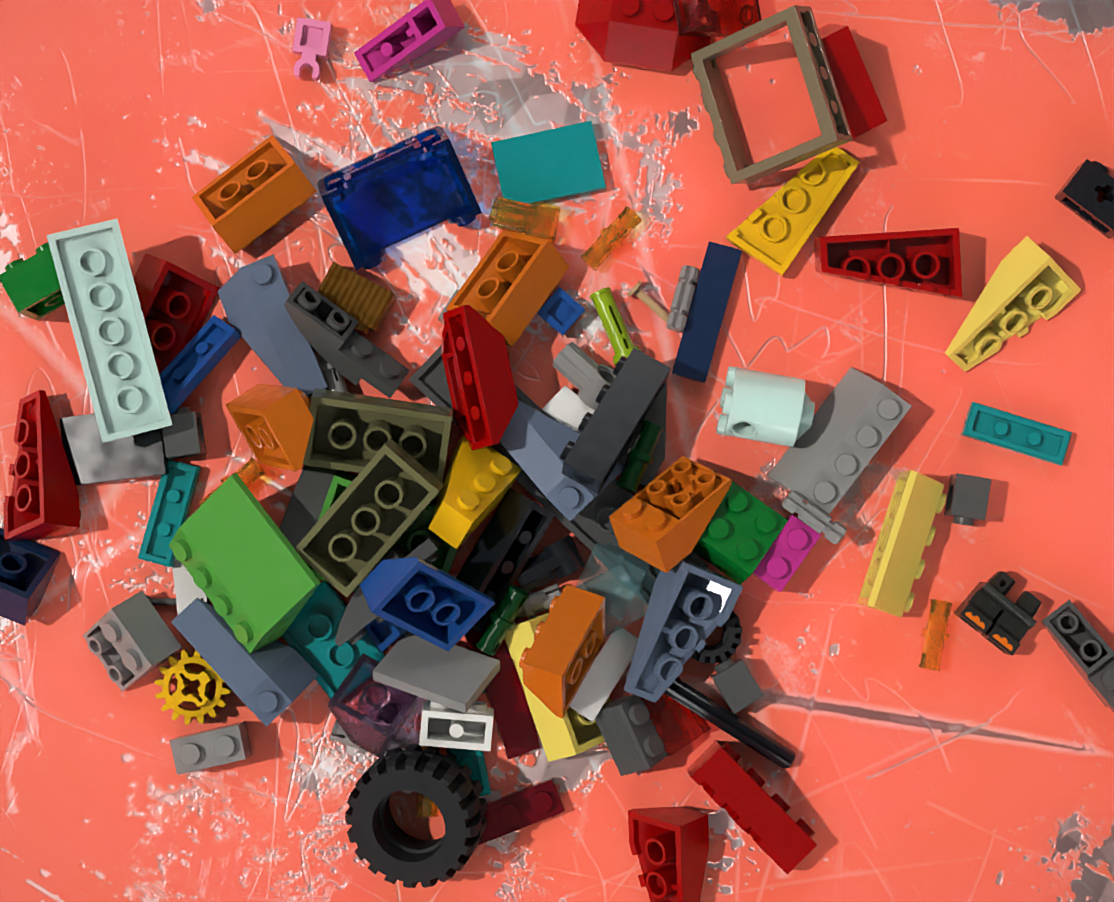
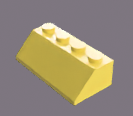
M913 470L898 474L857 604L901 618L903 612L908 613L910 611L915 595L913 592H910L914 578L920 579L925 566V560L921 559L925 545H931L936 531V527L932 526L935 513H941L946 501V494L942 493L945 484Z
M549 612L517 623L513 631H508L505 641L548 762L577 755L605 742L595 719L591 722L570 707L563 719L557 717L523 684V670L519 667L520 658L526 647L531 648L537 626L541 621H546L549 616ZM610 697L607 698L605 703L611 701Z

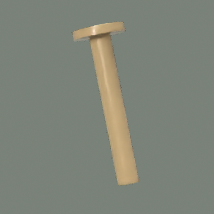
M639 280L627 293V296L630 297L632 294H635L667 323L669 314L639 287L642 284V281Z

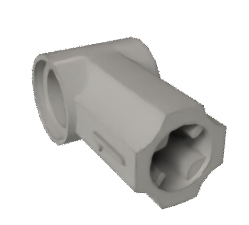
M574 342L567 344L553 360L552 366L579 389L578 395L582 402L596 410L599 404L595 400L604 384L611 386L616 378L613 375L614 369L607 365H598Z

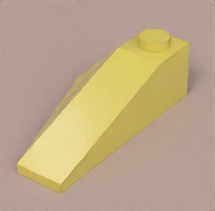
M1026 236L1000 262L945 351V354L966 372L998 352L1002 342L1015 334L1020 338L1029 332L1028 326L1042 317L1047 321L1056 315L1081 289L1045 251Z

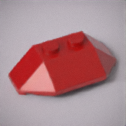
M579 0L575 27L603 62L672 72L691 60V53L710 45L715 13L689 0Z
M462 305L443 313V323L445 326L442 332L441 355L455 421L464 437L469 441L471 450L474 451L499 444L519 404L504 336L470 305Z

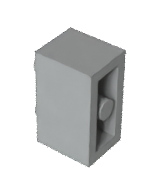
M245 721L178 736L170 740L177 775L244 760L252 756Z

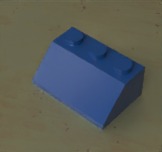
M418 557L383 560L360 584L372 613L448 652L495 604L493 598Z

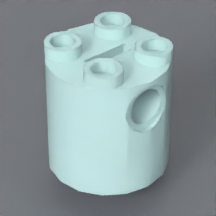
M728 366L725 386L730 388L723 387L720 407L723 414L719 415L716 434L793 447L795 441L811 428L814 416L815 402H812L805 392V379Z

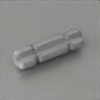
M689 265L681 267L678 278L679 282L676 285L670 308L671 312L666 324L669 330L675 332L684 331L688 318L685 315L689 313L695 291L694 285H696L699 275V269Z
M791 491L783 501V508L791 514L796 512L798 519L819 534L821 532L825 533L824 537L833 544L839 543L846 534L847 528L837 520L835 523L832 522V517L812 502L806 503L803 501L805 497L797 491Z

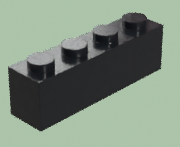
M633 348L628 358L622 356L613 371V375L616 378L611 386L604 384L595 400L599 404L593 414L587 412L578 427V431L581 434L577 441L574 443L570 440L560 456V459L564 461L562 474L599 494L665 386L671 368L636 348Z
M512 488L508 489L456 579L493 598L495 602L472 627V629L481 634L484 633L490 622V613L492 610H497L508 591L509 585H514L555 516L551 511Z

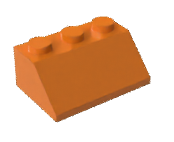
M271 135L193 195L192 199L213 229L233 253L237 254L242 249L252 245L255 239L266 230L278 225L282 218L296 207L305 204L317 190L276 138Z
M503 229L446 307V310L450 311L462 305H470L504 336L507 346L513 347L570 266L549 240Z
M259 383L225 404L259 464L294 472L302 468L314 421L309 411L311 408L310 401L303 391L293 387Z
M566 584L561 595H556L553 598L546 621H541L538 624L531 648L526 647L521 655L519 667L523 670V684L553 714L562 719L605 641V597Z

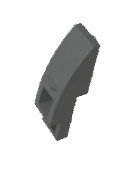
M302 281L284 303L291 319L312 347L354 385H357L362 378L388 398H391L410 370L354 330L359 321Z
M432 533L408 553L397 543L380 559L363 581L383 560L418 557L431 564L440 556L436 550L439 549L442 541L435 533ZM360 585L350 599L340 621L335 638V643L338 647L346 641H349L352 645L368 632L365 626L375 619L378 623L384 620L370 611Z
M1068 600L1041 622L1105 707H1109L1114 713V651L1075 605Z

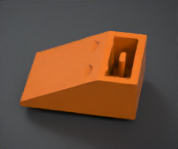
M682 456L609 516L619 547L661 571L668 573L692 552L732 485V480Z

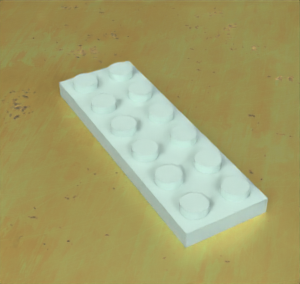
M118 219L47 235L102 443L171 426L172 421Z

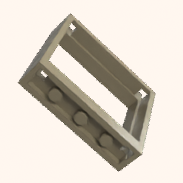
M793 5L691 53L694 64L693 73L700 83L704 96L703 105L710 115L714 127L713 137L720 147L724 159V172L730 179L731 185L749 184L853 140L811 7ZM788 26L822 135L749 166L716 58Z

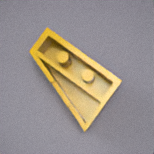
M462 435L450 456L447 473L443 479L445 486L441 489L440 495L437 498L428 529L452 547L458 549L502 501L522 469L491 446L472 451L469 441Z

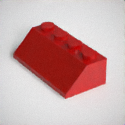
M145 253L133 279L160 375L199 332L219 287L164 259Z

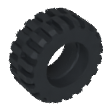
M409 744L405 750L401 747L390 750L386 756L382 755L357 781L356 787L348 798L347 803L350 807L345 813V822L347 825H352L347 834L351 843L356 842L358 846L354 852L360 860L365 858L370 863L368 867L370 871L375 875L378 871L386 875L384 880L392 884L399 880L403 881L404 887L415 888L421 882L422 887L427 888L435 886L438 880L441 882L449 880L456 871H460L480 843L481 835L486 829L487 818L483 815L487 811V802L485 798H479L480 793L483 791L479 780L473 781L470 775L473 771L467 764L461 767L455 762L457 759L456 755L448 752L446 756L440 754L439 747L428 746L425 750H421V745ZM408 790L428 797L436 804L443 816L445 835L434 840H421L405 833L392 817L389 805L390 795L396 791Z

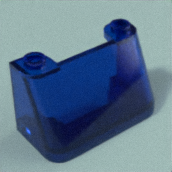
M441 126L424 130L334 171L320 179L317 183L321 198L356 270L362 267L365 270L376 267L382 262L381 257L386 253L385 248L447 220L448 223L457 224L458 227L470 224L476 219V215L482 213L451 141Z

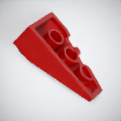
M38 390L19 401L14 442L19 448L15 464H10L8 475L14 476L11 496H5L3 507L5 541L60 537L80 528L81 510L79 508L78 490L46 391Z

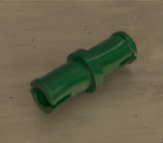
M643 420L633 447L628 448L626 452L628 459L616 483L617 486L633 493L638 492V487L647 466L653 463L654 458L652 454L661 432L664 430L663 427Z
M512 584L509 585L508 591L497 610H492L490 613V622L480 640L476 643V646L481 651L491 656L497 654V650L508 631H513L517 623L514 620L526 599L530 596L525 590Z

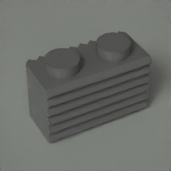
M633 694L608 701L603 705L595 718L621 777L630 773L648 770L667 757L663 741L658 736V732L655 731L656 726L652 725L653 720L649 719L650 714L644 705V701L641 700V697Z

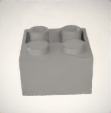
M143 591L111 608L83 635L90 651L98 657L107 670L109 678L117 684L122 692L167 661L170 656L182 648Z

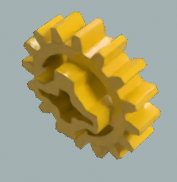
M187 649L182 650L181 660L174 655L170 656L168 659L172 666H160L159 671L165 676L154 682V684L162 686V691L157 693L155 698H164L166 701L161 710L166 711L171 708L174 711L171 719L174 721L183 715L185 725L191 724L193 717L197 718L199 724H203L206 721V713L215 718L218 715L215 708L216 705L226 707L228 703L222 698V695L232 693L231 688L224 686L222 678L196 650L193 656H190ZM196 663L205 666L207 669L202 672L192 671L186 664ZM174 675L178 683L176 692L172 694L171 680ZM188 678L190 681L197 679L200 681L201 685L197 688L200 693L199 695L195 691L192 693L187 692L186 688L190 685L187 680ZM215 679L216 693L212 699L209 687L210 682ZM184 701L194 702L201 709H187L180 704Z

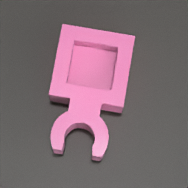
M297 17L292 52L295 55H301V58L294 65L296 79H301V72L305 67L313 68L312 79L316 82L319 81L321 69L317 60L318 58L328 59L333 29L331 22Z

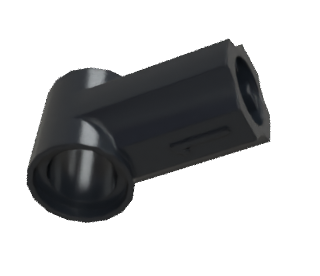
M568 535L544 548V552L529 558L517 581L520 587L529 593L556 578L560 580L586 566L572 537Z

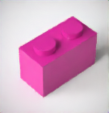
M794 515L786 517L787 523L752 573V575L776 592L783 590L821 536Z

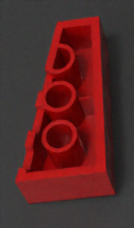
M959 228L814 238L815 270L817 273L948 297L963 298Z
M715 741L686 769L688 774L699 786L703 787L722 809L724 808L728 812V815L735 823L749 834L755 843L788 875L817 846L811 838L815 832L801 817L795 822L786 813L791 807L777 793L771 797L762 788L766 782L752 767L746 772L737 763L741 756L727 742L721 746Z

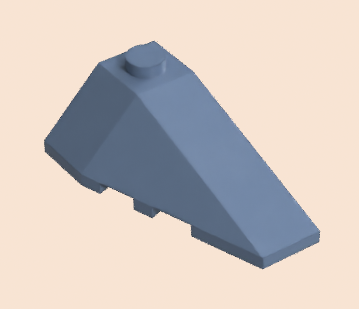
M274 254L241 267L217 291L229 323L283 386L297 388L303 391L307 397L312 396L315 388L329 389L312 345L302 335L284 306L292 292L283 268Z
M518 400L519 405L500 443L545 497L571 521L599 495L562 474L564 461L560 459V456L570 440L575 443L581 433ZM619 461L600 493L623 471L624 466Z
M686 558L680 561L668 573L660 570L653 586L624 690L656 703L683 672V665L695 651L700 652L707 644L705 642L706 638L717 626L721 628L729 619L743 586Z
M196 598L171 621L266 727L319 675L294 648L278 640L250 654L245 646L236 639L233 630L224 618L215 611L214 606L199 598Z

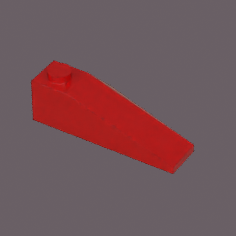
M685 807L628 810L629 845L632 855H638L643 873L638 875L641 887L646 886L650 902H700L709 852L708 814Z

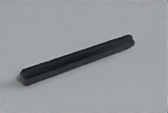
M676 678L664 692L672 699L778 766L789 768L796 757L794 751L682 680Z

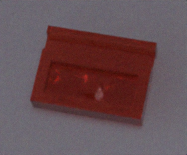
M665 693L656 703L641 698L649 711V719L653 720L652 725L656 726L655 731L658 732V736L663 741L667 757L672 756L699 738V736L711 730L704 718Z

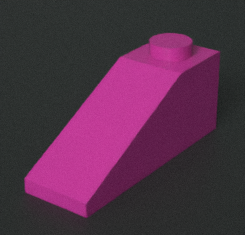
M424 0L355 51L354 54L369 82H374L440 46L464 29L465 26L451 0Z

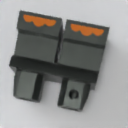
M997 571L987 582H979L954 611V614L975 631L981 633L980 635L1004 654L1013 656L1021 645L1019 642L1026 632L1036 624L1037 621L1033 617L1042 602L1028 591H1023L1015 603L1010 601L1005 595L1016 582L1003 571Z

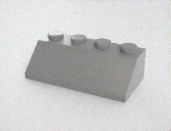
M850 367L814 414L811 428L795 441L793 447L787 449L768 474V477L789 493L797 491L805 497L803 501L806 503L812 502L829 515L912 406L882 383Z

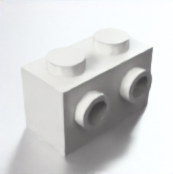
M432 701L424 702L419 745L491 751L494 708L487 707L486 702L475 701L465 714Z

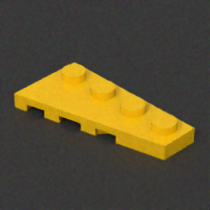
M838 147L817 155L764 204L749 215L737 228L731 231L725 239L782 277L860 162Z

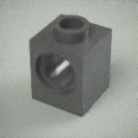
M179 407L173 414L170 413L172 425L162 428L166 458L179 459L206 455L201 414L195 411L191 412L190 407Z
M959 473L951 474L944 515L954 517V524L974 526V521H984L991 479Z
M728 657L727 660L721 661L714 666L716 672L710 675L734 714L764 696L742 659L738 658L734 661L732 657Z

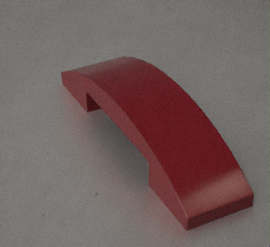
M471 628L464 635L468 649L500 660V671L485 688V693L490 707L494 708L496 729L506 758L511 759L540 748L529 706L505 640L502 641L495 656L488 655L476 646V643L483 634Z

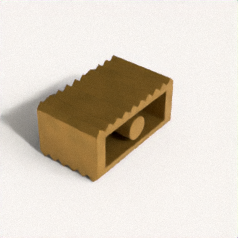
M334 261L317 291L359 321L355 329L366 335L369 330L376 333L379 332L396 300V295L393 292Z

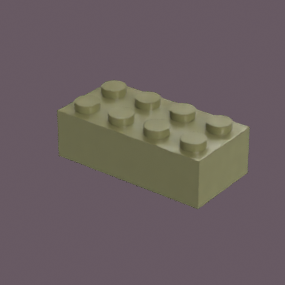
M318 388L314 389L309 410L314 421L303 465L360 473L382 446L392 439L443 483L453 408Z
M390 439L295 547V550L309 566L345 597H348L445 485Z

